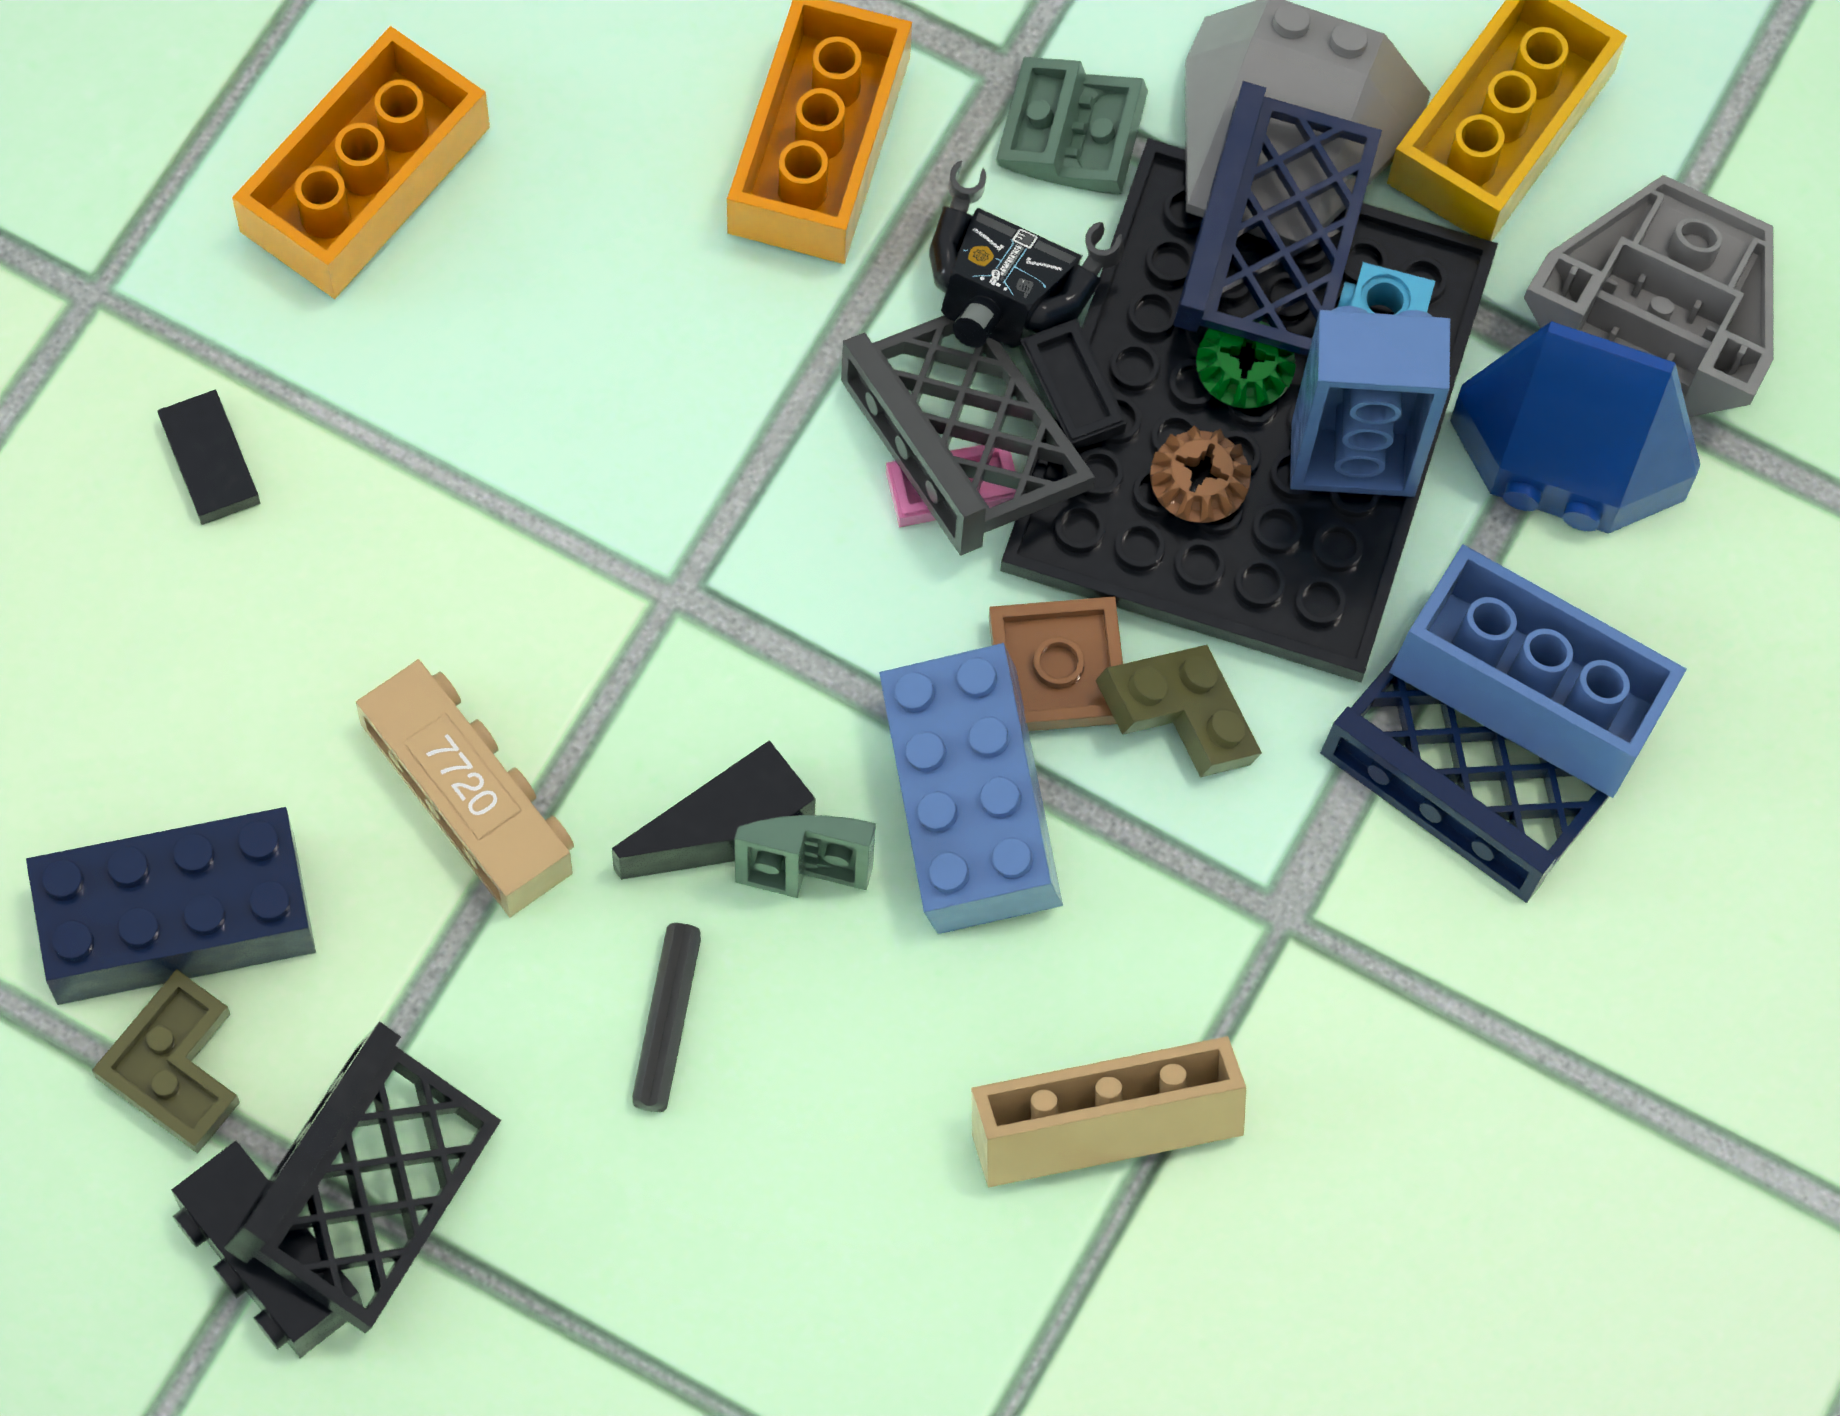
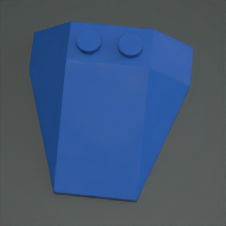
M1553 321L1464 382L1450 419V423L1490 494L1503 498L1508 505L1518 510H1540L1560 517L1567 525L1581 531L1591 532L1598 530L1609 534L1684 502L1700 468L1698 452L1676 363Z

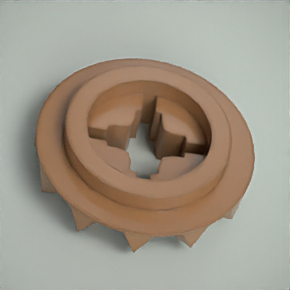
M1194 425L1185 433L1176 436L1170 434L1166 442L1154 454L1150 471L1153 492L1166 510L1183 520L1197 523L1221 520L1241 506L1250 487L1251 465H1248L1243 455L1242 445H1235L1225 438L1221 429L1215 432L1200 431ZM1206 456L1210 457V463L1212 464L1211 474L1217 477V479L1206 477L1202 485L1198 484L1196 491L1192 492V471L1185 466L1197 467L1201 460H1205Z

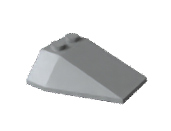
M1255 0L1206 16L1185 62L1186 212L1200 217L1204 215L1234 104L1243 81L1267 87L1266 97L1382 130L1367 187L1392 163L1397 146L1427 107L1431 93L1385 33L1287 0ZM1270 118L1266 135L1279 155L1305 143V140L1294 124ZM1313 130L1316 136L1322 134V132ZM1339 137L1323 145V148L1338 172H1341L1360 162L1364 144ZM1262 150L1257 167L1268 161ZM1312 152L1285 165L1301 192L1327 179ZM1275 171L1252 182L1251 190L1264 211L1290 198ZM1355 177L1345 182L1350 192H1352ZM1334 188L1307 201L1323 228L1327 227L1346 209ZM1247 206L1242 222L1253 217ZM1297 207L1270 220L1287 247L1313 234ZM1259 226L1246 232L1266 239Z
M1662 175L1550 251L1527 288L1524 299L1540 329L1553 321L1675 362L1689 417L1751 405L1774 359L1773 226Z

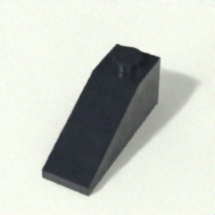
M769 740L612 848L613 869L622 880L735 861V836L739 826L777 817L815 815L816 798Z

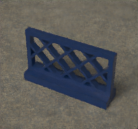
M1243 81L1234 104L1173 326L1197 332L1200 325L1308 356L1312 338L1288 332L1277 312L1304 299L1316 321L1320 310L1331 311L1334 309L1382 130L1266 97L1267 87ZM1270 118L1294 124L1305 140V143L1279 155L1266 135ZM1313 130L1322 132V134L1316 136ZM1339 137L1364 144L1360 162L1341 172H1338L1323 148V145ZM1262 150L1268 161L1257 167ZM1312 152L1327 179L1301 192L1285 165ZM1275 171L1290 198L1264 211L1251 190L1252 182ZM1355 177L1352 192H1350L1345 182ZM1334 188L1347 211L1344 218L1323 228L1307 201ZM1247 206L1253 217L1242 222ZM1297 207L1313 234L1286 247L1270 220ZM1259 226L1275 254L1248 267L1235 245L1237 237ZM1341 232L1337 248H1335L1330 237ZM1319 243L1332 265L1329 274L1308 284L1292 257ZM1230 262H1232L1238 273L1226 278ZM1282 263L1297 290L1270 303L1254 276ZM1242 282L1245 283L1260 310L1244 318L1217 311L1222 293ZM1325 288L1322 303L1320 304L1314 293ZM1266 319L1270 326L1258 322Z
M1397 653L1351 708L1347 706L1334 721L1320 754L1525 903H1528L1540 888L1548 873L1610 796L1590 786L1596 792L1588 801L1562 802L1557 777L1572 776L1571 774L1540 757V763L1510 765L1505 740H1508L1507 738L1485 726L1458 728L1453 708L1421 690L1407 691L1405 681L1389 673L1398 655ZM1393 684L1394 691L1385 692ZM1440 704L1445 728L1415 730L1410 705ZM1397 706L1402 731L1383 732L1365 719L1364 715L1371 707ZM1492 741L1497 766L1467 767L1461 742ZM1449 743L1454 768H1433L1421 759L1418 745ZM1543 778L1549 803L1519 805L1514 780ZM1500 780L1506 806L1487 807L1473 797L1470 782ZM1576 816L1567 826L1566 817ZM1552 818L1557 840L1549 850L1525 834L1522 819Z

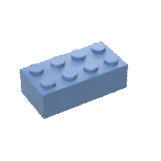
M1342 306L1331 311H1319L1292 418L1290 489L1415 497L1450 389V318L1432 317L1431 314L1420 310H1407L1396 315L1368 313L1366 310L1355 306Z
M1462 544L1410 628L1389 673L1614 798L1687 668Z
M1001 643L879 672L923 911L936 933L942 934L1063 906L1028 726L1024 714L1025 710L1017 670L1005 644Z

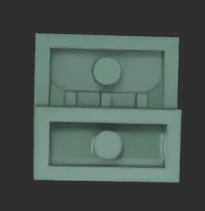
M1023 57L996 157L998 165L1014 172L1055 184L1098 192L1122 194L1148 94L1144 79L1086 74L1081 61Z
M798 815L760 820L739 826L735 836V882L794 898L799 896L804 875L867 891L873 870L876 823L836 816Z

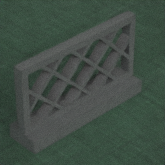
M944 315L874 343L871 342L865 332L844 340L841 369L842 383L960 556L983 547L984 533L1094 489L1095 476L1000 342L988 338L983 346L975 348L973 354L941 346L944 337L954 334L953 324L955 321L946 318ZM901 354H907L925 360L919 375L893 369L888 359ZM934 362L966 369L962 385L959 386L929 378ZM976 373L1003 379L1007 385L1004 397L971 389ZM922 394L955 402L950 417L945 418L923 412L918 405ZM964 405L996 412L997 416L992 429L960 422L959 418ZM1006 416L1033 422L1038 429L1035 439L1031 440L1001 432ZM952 437L986 445L980 462L953 456L948 449ZM997 448L1028 456L1023 473L989 465L994 449ZM1037 459L1063 465L1070 476L1053 482L1034 477L1032 473ZM985 481L1016 489L1013 499L989 508L980 495L979 490L982 482Z

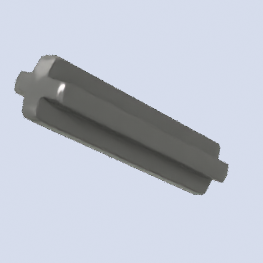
M670 923L666 927L632 1094L634 1107L644 1111L664 1112L668 1107L701 942L700 929L693 925Z

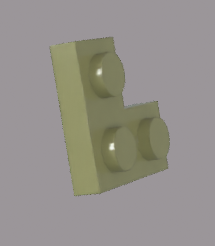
M1208 645L1107 667L1095 680L1122 735L1173 723L1200 778L1249 766L1262 754Z
M177 969L92 1069L97 1080L197 1154L240 1103L238 1096L192 1062L231 1015L228 1006Z

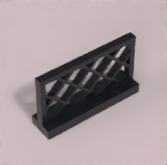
M380 1021L357 1044L224 1247V1249L244 1263L255 1257L365 1334L375 1324L501 1122V1119L395 1046L401 1036ZM392 1070L415 1085L420 1106L390 1109L384 1083ZM433 1098L436 1099V1100H437L438 1102H440V1103H435V1104H434ZM372 1101H374L376 1112L365 1114ZM455 1113L477 1128V1131L468 1145L445 1148L437 1116ZM423 1118L431 1150L401 1154L394 1122ZM379 1124L387 1157L358 1161L351 1135L355 1127ZM341 1151L343 1163L332 1165ZM459 1158L451 1171L448 1160ZM434 1162L440 1186L439 1192L436 1196L413 1199L405 1166ZM390 1169L398 1202L369 1206L361 1173ZM346 1175L354 1208L324 1213L318 1189L319 1183L324 1178ZM307 1203L310 1215L298 1217ZM427 1209L420 1222H418L416 1211ZM401 1213L408 1239L407 1243L403 1248L380 1251L372 1218ZM357 1220L365 1254L335 1259L327 1225ZM313 1227L321 1261L301 1264L279 1249L278 1246L288 1231ZM395 1261L385 1275L383 1263ZM362 1266L369 1267L375 1293L366 1308L343 1293L338 1270ZM324 1273L325 1280L317 1274Z

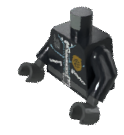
M962 161L954 164L950 171L948 186L950 195L953 198L950 207L943 206L929 248V258L935 286L945 293L941 311L946 318L955 321L953 333L958 341L965 346L979 348L985 344L988 338H991L1008 347L1019 348L1020 339L1078 319L1102 281L1097 276L1101 269L1113 267L1122 260L1124 255L1122 235L1119 234L1111 248L1099 250L1095 246L1104 234L1103 222L1093 224L1085 235L1088 257L1083 265L1080 266L1082 255L978 207L973 215L968 214L969 205L978 201L984 193L987 177L986 171L982 168L979 183L975 187L964 188L957 182Z

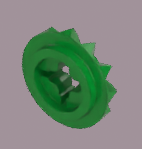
M1262 321L1258 322V323H1260V324H1264V325L1270 326L1269 324H1267V323H1265V322H1262ZM1211 328L1207 329L1196 357L1197 372L1206 390L1219 401L1237 408H1258L1276 401L1289 388L1296 369L1294 352ZM1246 343H1251L1252 349H1254V358L1264 362H1254L1251 371L1247 373V378L1242 379L1239 359L1230 357V355H1240L1242 347H1245Z

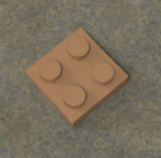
M1115 596L989 607L988 617L991 644L1004 643L1016 667L1028 731L1117 724L1095 681L1107 667L1123 664Z

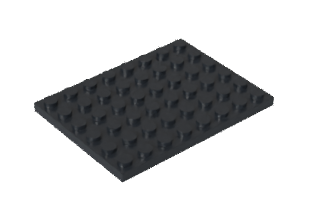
M1148 138L1110 246L1111 248L1114 245L1116 238L1121 234L1124 243V255L1117 265L1102 269L1099 277L1102 281L1094 292L1082 327L1127 421L1126 432L1077 450L1095 476L1094 489L1015 520L1001 560L1000 571L1086 598L1115 596L1116 607L1362 683L1498 243L1362 203L1334 309L1338 307L1344 282L1357 285L1363 262L1434 280L1435 284L1427 313L1431 314L1432 317L1450 318V389L1415 497L1290 489L1292 418L1308 356L1294 353L1296 369L1293 380L1286 392L1268 405L1258 408H1237L1219 401L1206 390L1197 372L1196 357L1200 343L1208 328L1199 325L1197 332L1173 326L1203 217L1186 212L1185 149ZM1345 209L1340 215H1338L1329 225L1344 218L1347 209ZM1341 232L1330 237L1335 248H1337ZM1249 233L1237 237L1235 245L1248 267L1275 254L1267 239ZM1319 243L1292 257L1308 284L1330 273L1332 265ZM1230 262L1226 278L1238 273L1232 262ZM1282 263L1254 276L1270 303L1297 290ZM1244 282L1223 292L1217 309L1218 312L1239 318H1244L1260 310ZM1325 288L1314 293L1320 304L1322 303ZM1304 299L1277 312L1288 332L1312 338L1317 321ZM1374 305L1369 307L1377 314L1394 315V312L1386 306ZM1266 319L1262 320V322L1269 324ZM1246 343V346L1242 347L1240 355H1230V357L1239 359L1242 379L1247 378V373L1251 371L1254 362H1264L1254 358V349H1252L1251 343ZM1194 425L1200 431L1215 432L1221 429L1225 438L1235 445H1242L1243 455L1248 465H1251L1250 487L1244 502L1232 514L1214 522H1190L1173 515L1158 501L1151 485L1150 471L1155 452L1166 442L1170 434L1176 436L1185 433ZM1206 456L1205 460H1201L1197 467L1185 466L1192 471V492L1196 491L1198 484L1202 485L1206 477L1217 479V477L1211 474L1212 464L1210 463V457ZM1037 459L1032 476L1055 482L1070 476V474L1063 465Z

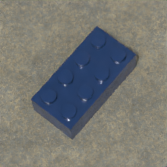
M287 807L26 858L45 979L57 1005L164 984L176 969L188 978H194L316 953L297 847Z

